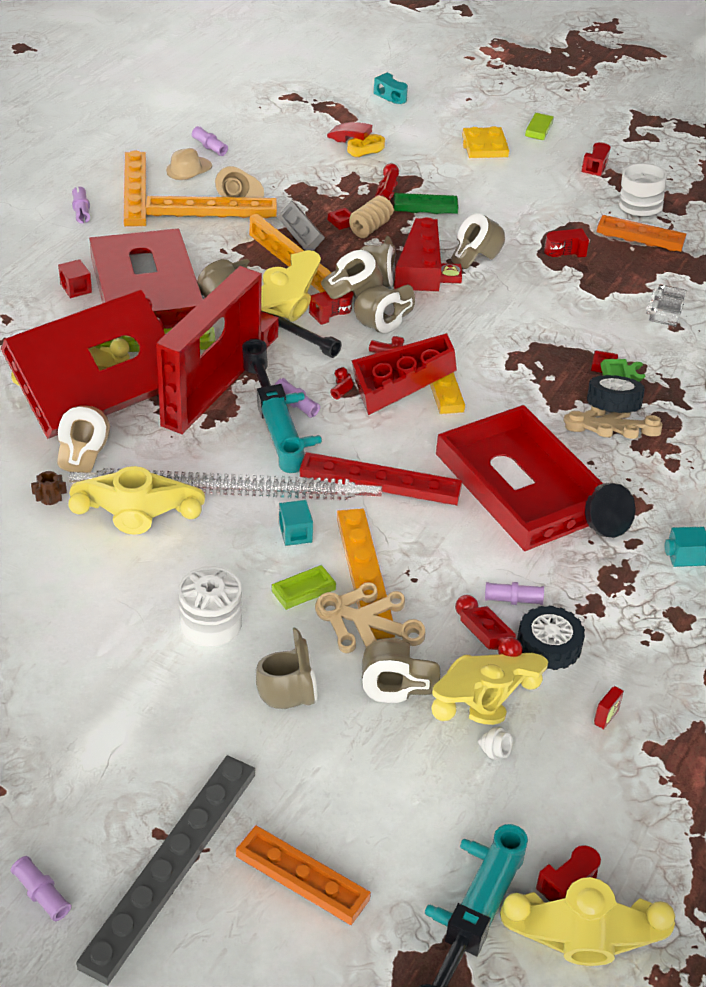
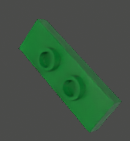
M394 193V211L458 214V197L454 195Z

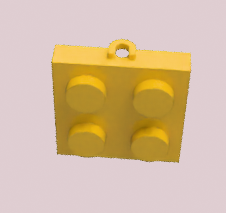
M502 127L463 128V148L467 150L469 158L508 157L509 148Z

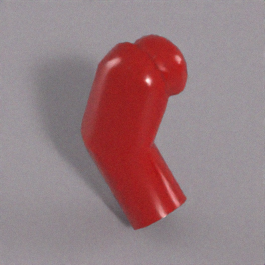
M393 336L392 342L388 344L371 340L369 352L379 353L403 346L405 340L399 336Z
M345 367L338 368L334 372L337 385L330 390V393L336 400L349 392L354 385L351 374L348 373Z

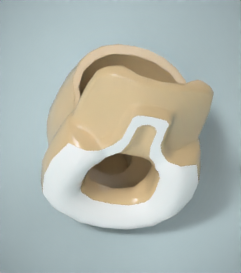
M77 406L70 408L63 414L58 428L60 447L57 464L61 469L81 475L91 473L97 455L105 446L110 432L108 417L101 410L93 406Z

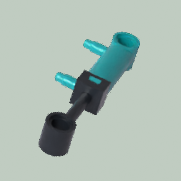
M261 339L247 340L242 345L243 368L249 373L257 374L261 388H257V406L261 418L265 419L278 455L279 467L286 473H297L300 471L305 456L304 448L320 444L322 438L320 435L299 438L287 404L304 400V393L285 394L282 384L271 385L266 373L268 367L267 344Z
M504 824L498 827L490 848L475 841L462 840L460 848L482 859L483 862L462 903L457 904L453 913L440 907L427 905L425 915L447 926L445 942L452 946L432 985L424 984L418 987H448L465 951L478 957L496 912L517 870L523 865L528 837L519 826Z

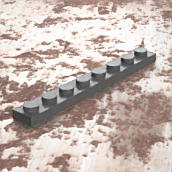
M228 755L224 758L76 962L77 970L107 986L110 984L255 777V767Z

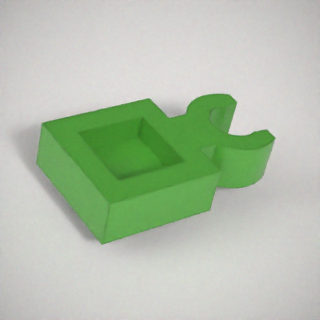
M604 359L600 363L603 376H624L638 382L646 377L645 374H638L635 371L643 366L642 362H634L632 365H628L626 359Z

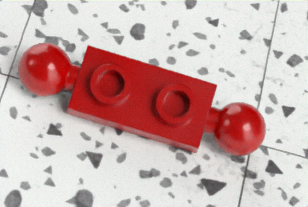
M389 163L383 168L384 177L378 185L375 197L383 196L389 201L393 197V190L398 184L396 179L399 175V168L393 163Z
M463 595L457 599L455 609L461 616L460 621L489 650H498L499 655L503 654L510 657L522 654V645L516 639V634L488 606L478 607L477 600L471 595Z

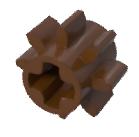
M45 471L37 475V482L31 483L32 494L35 495L36 501H41L45 505H54L62 501L61 494L67 493L66 482H63L62 475H57L53 471Z

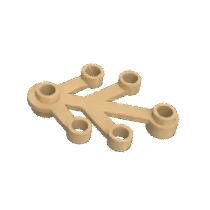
M592 405L591 410L586 412L571 411L569 414L564 415L563 419L565 428L573 432H582L586 428L597 433L599 436L611 437L613 431L630 439L638 437L639 428H641V433L647 436L661 435L663 425L661 418L655 415H648L644 420L621 419L630 417L631 413L612 412L605 415V410H600Z
M366 582L359 589L342 596L332 592L324 593L317 599L315 604L318 617L324 621L331 622L338 637L339 650L343 653L353 652L356 648V640L353 634L348 633L342 618L354 622L366 648L376 641L370 627L402 637V640L409 642L410 646H418L425 640V626L416 619H411L401 624L376 616L387 610L401 611L405 606V597L401 592L393 591L386 598L371 603L376 600L378 594L377 587L370 582ZM372 590L373 594L365 595L364 591ZM395 598L401 600L399 604L391 603ZM360 600L371 603L360 609L348 607ZM327 606L335 607L332 611L325 610ZM410 633H417L419 635L417 638L408 637ZM344 640L352 641L349 646L342 645V642Z

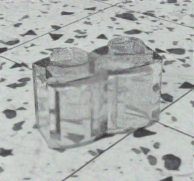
M663 284L659 285L658 290L653 289L651 301L649 300L646 314L650 315L649 321L677 327L684 307L687 290Z

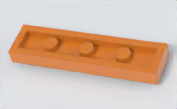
M602 215L596 232L608 237L614 236L630 242L636 241L645 243L647 246H658L669 251L680 252L687 235L686 233Z
M257 825L236 848L237 858L349 925L354 923L370 901V891Z

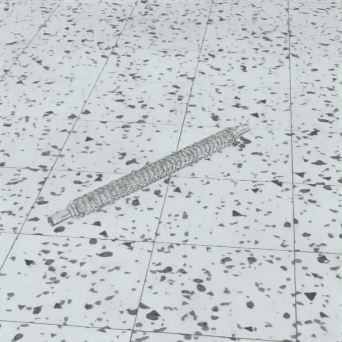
M103 468L102 471L97 470V473L70 472L69 482L76 483L116 473L115 468H110L108 472V468ZM153 470V473L158 475V470ZM160 471V476L202 489L204 494H207V489H209V494H214V489H216V495H221L222 489L224 495H228V490H230L231 495H235V490H238V496H242V491L244 490L245 496H249L250 491H252V496H256L257 491H259V497H263L264 491L266 492V497H270L271 492H273V497H278V492H281L280 498H285V492L288 493V498H292V493H295V498H299V493H302V499H306V493H309V499H313V494H316V499H320V494H323V500H327V494H330V500H334V495H337V500H341V496L344 495V501H348V498H354L355 496L382 497V486L355 485V482H349V479H345V484H342V479H338V484H335V479L331 478V484H328V478H324V483H321V478H317V483H314V478L310 477V483H307V477H303V482H300V477H296L295 482H292L293 477H288V482H285V476H281V481H278V476H274V481H271V476H267V481H264V475H260V480H257V475H253L252 480H250V475H246L245 480H243V474H239L238 479H236V474H232L231 479H229V474H224V479H222V473H217L216 479L215 473H210V478H208V473H203L201 478L200 472H196L195 477L193 472H189L188 477H186V472H182L181 477H179V471H175L173 477L172 471H167V476H165V471Z

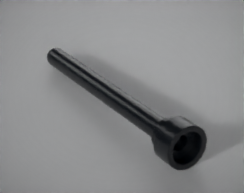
M265 312L279 318V327L319 346L323 354L331 358L339 354L342 346L340 340L332 336L323 338L280 316Z

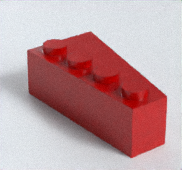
M429 217L415 218L396 265L394 289L410 285L413 291L439 292L442 268L438 219Z
M447 333L351 360L355 382L368 415L457 371L455 349Z

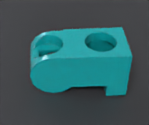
M388 72L374 78L373 94L395 104H403L407 101L408 85L406 83L393 79V75Z

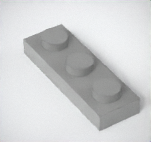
M292 200L277 216L305 251H313L325 238Z

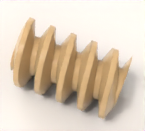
M374 197L351 214L349 223L353 233L360 238L369 236V234L389 221L390 216L394 212L393 205L386 197Z

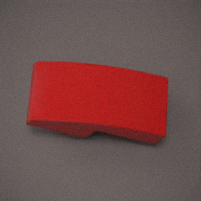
M360 122L342 123L336 125L327 134V138L344 143L350 137L364 141L372 133L373 125Z

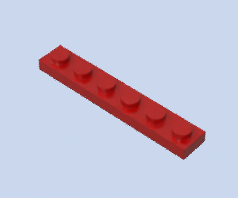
M309 452L305 453L299 476L456 506L458 505L463 481Z

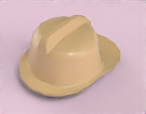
M193 148L180 149L173 153L171 164L168 165L166 172L170 178L186 180L207 172L212 168V163L208 159L199 157L197 151Z
M225 167L216 176L215 187L218 194L222 197H264V188L261 182L237 167Z

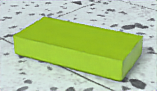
M535 112L526 129L525 136L544 140L553 124L554 116Z
M322 565L272 584V593L285 610L317 598L324 593L336 590V582Z

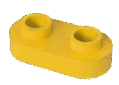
M371 134L364 141L356 138L350 139L347 143V152L353 157L378 153L385 148V138L378 134Z

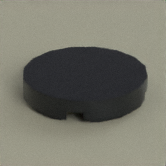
M604 483L598 485L594 489L595 491L592 496L589 495L586 501L585 516L587 524L599 536L611 538L621 536L630 529L635 519L636 507L634 498L630 491L621 484Z

